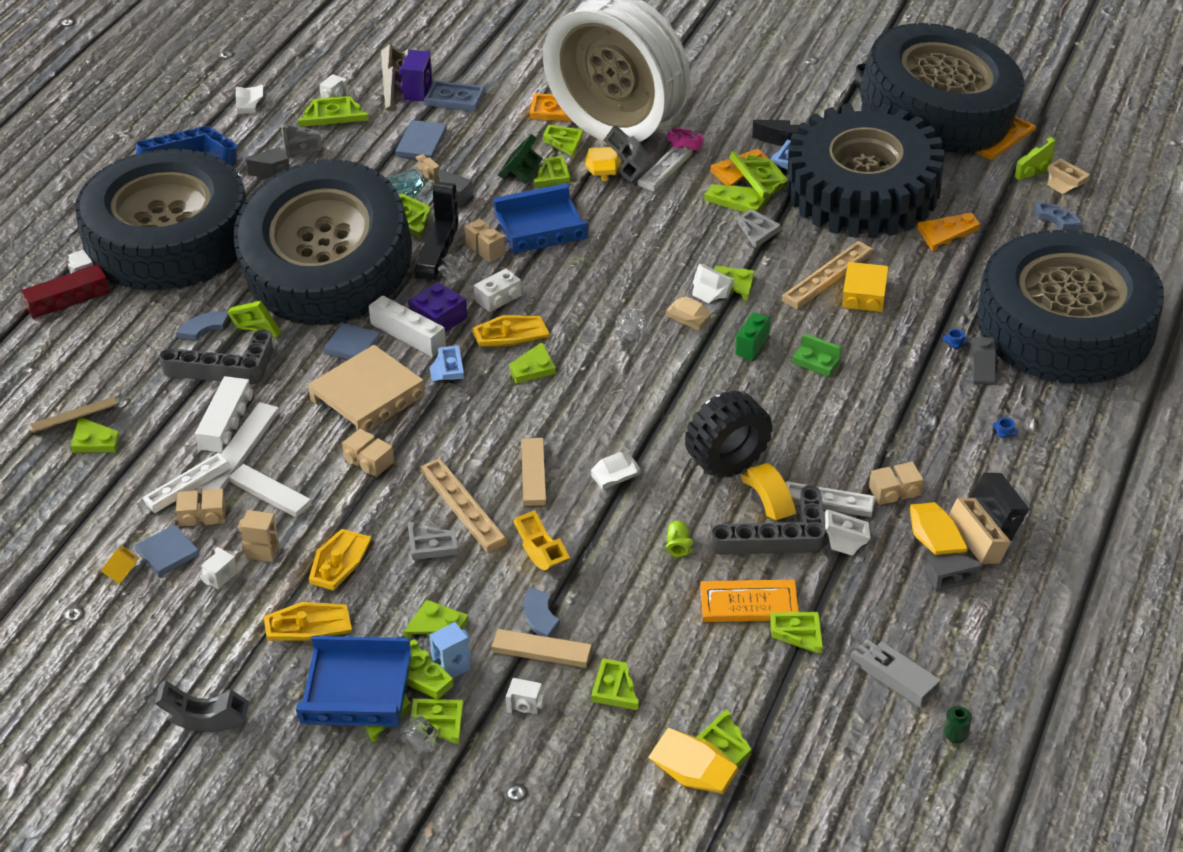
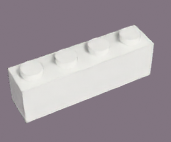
M383 295L369 305L370 321L374 327L431 357L438 353L439 347H446L445 329L443 326Z
M224 376L195 432L199 450L222 453L229 444L233 431L238 428L241 415L245 414L248 401L252 400L253 390L250 388L249 379Z

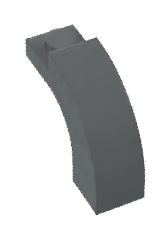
M615 125L603 141L623 160V164L618 169V172L630 183H633L648 166L649 158L643 146L634 136L629 137Z
M165 680L159 684L154 704L169 713L167 721L179 727L193 731L219 732L234 728L246 720L249 701L231 689L215 698H197L188 695Z

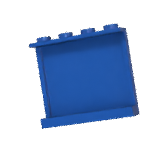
M567 183L493 198L494 214L513 254L588 239V222H582L570 199Z
M312 636L311 640L314 650L303 701L297 702L296 713L300 724L399 727L412 657L409 638Z

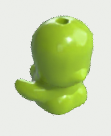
M680 520L670 523L667 529L668 543L666 550L675 558L693 553V549L690 547L694 541L691 538L689 539L690 529L685 522Z

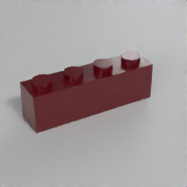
M98 264L21 290L24 305L32 319L110 293L107 278Z

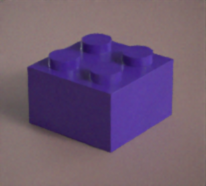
M409 50L407 57H404L403 66H400L399 76L402 77L401 92H403L404 100L424 101L433 83L430 51Z
M436 282L408 300L410 310L443 326L445 332L467 318L466 299L440 282Z

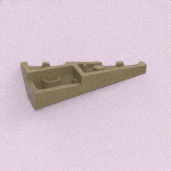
M391 44L381 51L386 110L395 109V104L400 99L402 77L399 76L400 66H403L404 57H407L409 49L402 52Z

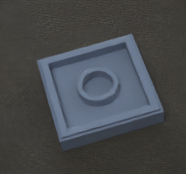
M342 323L325 345L324 353L349 360L375 345L380 339V332Z
M175 524L135 545L136 552L159 577L199 556L198 549Z

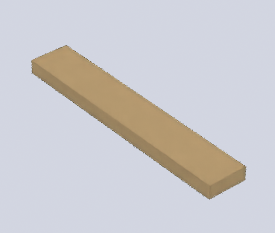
M857 241L783 294L782 301L798 310L846 275L848 262L862 263L873 255L874 249Z
M441 458L421 466L423 475L487 553L507 544V538Z

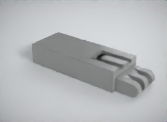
M865 640L862 645L856 648V651L854 650L850 654L851 659L861 665V669L920 708L939 691L941 682L939 678L882 641L875 645L871 641Z

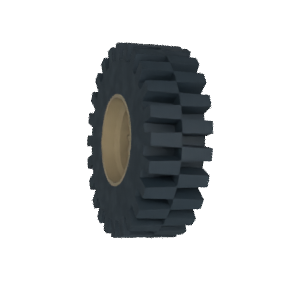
M850 103L842 105L841 114H838L833 107L824 110V118L815 113L809 117V124L802 122L798 126L797 134L793 133L788 148L787 192L788 195H791V203L793 207L799 206V214L803 218L812 215V224L819 228L829 221V232L838 234L843 226L849 227V237L857 238L859 229H867L869 238H877L879 228L883 227L889 236L898 234L899 224L906 230H910L915 227V219L923 222L928 218L929 210H935L937 199L940 198L945 153L942 150V140L940 137L935 138V130L932 126L923 128L924 120L916 116L908 121V111L900 109L895 115H891L889 105L882 104L879 111L875 112L871 111V103H862L861 111H854Z

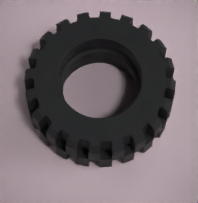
M739 391L720 393V396H714L707 404L704 403L701 409L692 416L693 420L689 422L687 426L688 431L685 433V446L690 456L707 474L720 478L732 477V474H740L743 469L751 467L752 463L755 460L758 461L761 453L767 449V443L770 442L772 437L771 417L748 393Z

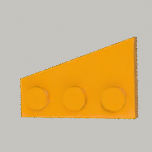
M758 148L738 155L739 157L747 158L749 154L768 159ZM731 159L711 165V172L725 185L735 186L738 182L742 183L746 180L745 176Z
M964 213L918 222L917 229L933 252L942 244H950L952 239L957 237L963 238L978 231L980 223L973 213Z

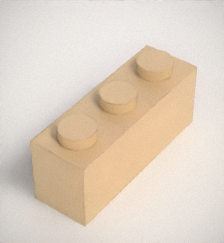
M957 498L948 516L958 527L966 546L981 564H1000L1011 541L976 498Z

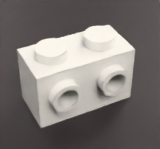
M504 269L474 285L475 301L487 311L492 312L522 296L521 280L509 270Z

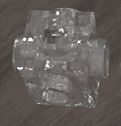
M460 250L454 255L451 253L446 255L441 260L443 263L437 269L451 284L456 280L460 282L468 276L467 272L474 264Z
M636 308L622 309L621 315L618 314L615 322V331L618 338L638 343L641 333H644L647 327V321H645L643 312Z

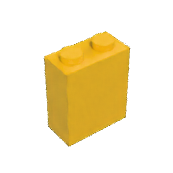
M848 262L842 308L883 312L888 266Z

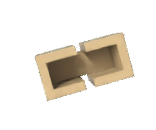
M479 218L464 226L466 245L476 253L479 252V255L489 263L505 255L504 235L494 228L491 229V226Z
M361 428L342 442L344 459L358 467L360 466L363 471L375 477L379 476L394 463L393 446L380 439L375 440V436Z
M913 462L895 465L894 471L898 476L897 478L890 467L871 471L869 488L879 505L898 501L899 497L904 500L921 496L923 478Z
M223 488L202 490V505L198 503V490L177 492L176 514L179 527L200 526V522H204V525L225 524L226 501Z
M247 510L244 518L240 520L238 530L242 534L241 546L245 550L246 559L273 562L280 546L274 513Z

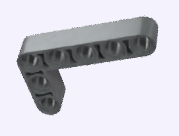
M260 329L253 333L244 355L165 349L161 351L159 358L162 372L168 377L222 382L224 376L249 379V384L251 385L257 384L262 380L274 349L270 331Z
M806 485L801 489L799 502L801 522L719 524L712 529L711 549L717 554L805 553L820 551L823 548L825 537V522L820 489L814 485Z

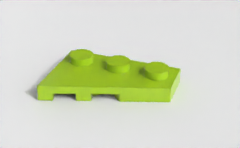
M712 184L704 194V201L744 213L750 209L759 213L772 194L761 198L757 191L751 187Z
M413 639L410 641L412 657L407 685L438 700L454 686L453 678L438 663H434L430 659L429 654L425 650L422 651L419 648L418 642Z

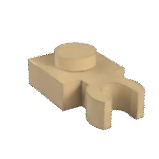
M424 154L416 156V159L420 162L417 164V168L423 171L425 178L433 183L439 182L438 171L440 166L431 158H426Z

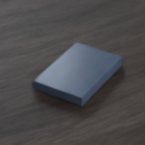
M434 80L424 99V105L476 112L485 94V87Z
M411 120L395 151L396 156L416 159V156L424 154L426 158L433 159L447 130V125Z

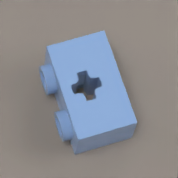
M454 622L430 634L432 661L438 663L452 678L470 670L471 653L468 646L470 638L466 630H461Z

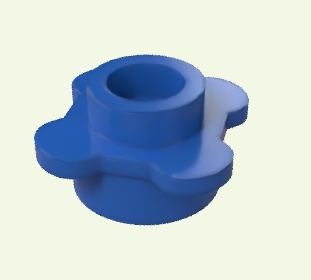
M951 329L948 331L947 336H943V341L949 343L952 348H959L963 343L966 344L968 342V338L964 337L965 334L962 330Z
M1000 418L998 422L993 423V428L997 430V436L1000 438L1011 435L1016 436L1018 434V430L1015 429V422L1010 418Z

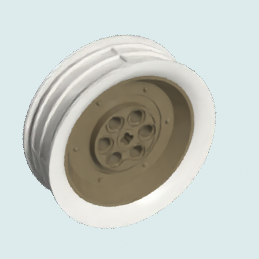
M584 0L574 12H570L557 20L545 39L543 64L546 79L553 96L562 110L577 126L599 140L603 141L612 127L617 125L629 137L634 136L638 142H641L655 132L660 123L672 118L681 109L687 98L690 72L682 43L667 20L643 0Z

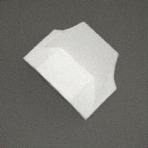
M263 85L251 88L236 87L238 114L256 113V104L263 97Z
M699 264L693 280L694 289L692 295L709 304L719 298H728L735 279L704 264Z
M623 452L601 459L591 470L593 479L602 490L641 474V468L632 456Z
M828 509L824 513L825 529L829 535L832 550L853 556L862 545L867 544L870 540L869 522Z

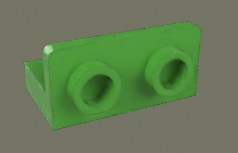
M804 334L801 346L792 356V364L830 377L841 362L842 347Z

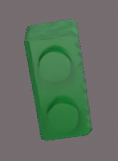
M751 313L748 320H746L743 327L736 334L735 354L749 360L755 358L770 336V317L760 313Z

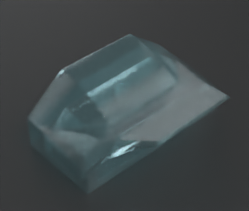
M416 169L385 177L391 182L398 194L403 193L407 196L416 193L423 185V179Z

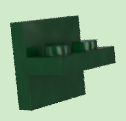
M530 134L510 154L499 171L498 176L504 179L512 172L525 184L531 179L543 159L531 149L537 139L534 135Z

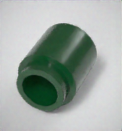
M955 706L947 711L944 733L950 742L962 743L968 738L972 722V714L968 709Z

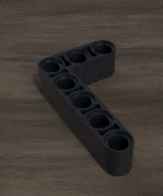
M437 181L434 183L433 204L435 221L416 262L415 278L436 280L442 268L459 223L455 183Z

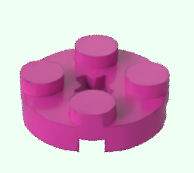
M672 128V131L668 130L667 140L673 142L672 146L676 148L686 146L692 150L700 151L701 146H703L704 136L699 133L695 136L688 129Z

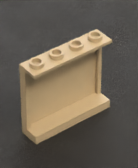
M372 345L308 384L310 400L317 404L323 400L355 424L356 430L361 428L366 432L425 396L424 380L376 345Z

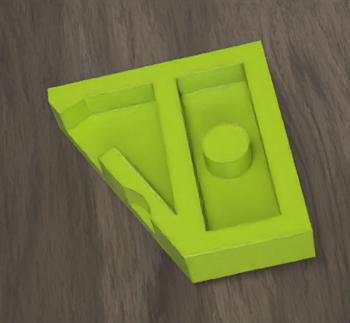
M725 266L714 267V270L735 279L731 294L735 291L742 295L743 300H749L754 270Z
M78 418L71 443L72 453L116 452L120 438L119 433L98 423Z
M602 658L591 694V702L638 710L639 701L636 698L634 685L629 676L626 662Z

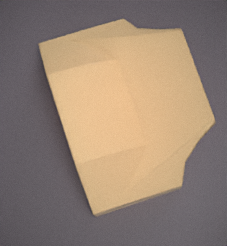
M1061 158L1048 165L1049 178L1047 186L1061 194L1090 180V174Z
M686 296L676 299L666 310L667 317L698 331L711 320V313L702 303Z

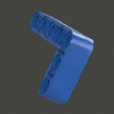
M198 127L141 140L136 143V154L138 155L147 151L154 153V150L166 149L168 151V149H180L181 151L186 149L193 150V152H205L206 154L216 156L217 159L224 160L230 165L236 164L237 144L211 127Z

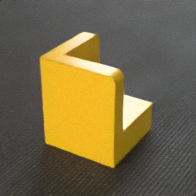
M120 544L100 571L120 584L137 563L139 557Z

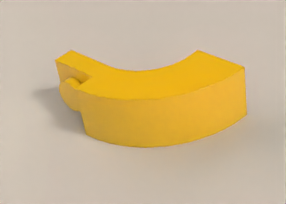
M766 463L747 469L748 472L740 474L742 482L752 486L758 492L767 517L779 520L796 514L788 487L782 476L771 464Z
M536 510L514 518L513 522L523 539L522 546L538 568L547 570L569 561L570 556L561 539L552 540Z

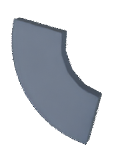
M1035 203L1038 220L1053 222L1061 230L1065 231L1082 229L1081 221L1071 211L1066 212L1064 209L1059 208L1058 205L1051 203Z
M216 311L198 315L185 322L176 332L177 338L197 341L205 333L214 330H224L230 316L227 311Z
M530 587L524 598V614L528 625L538 636L551 637L560 625V620L552 615L548 609L551 595Z

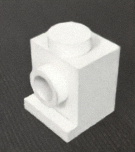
M332 74L319 84L321 98L348 95L347 79Z
M84 250L68 255L70 273L93 266V262Z
M217 547L215 554L201 565L203 572L200 574V578L205 584L220 589L238 573L235 557Z
M513 678L506 694L507 713L518 710L523 713L537 714L539 709H543L545 694H542V683Z

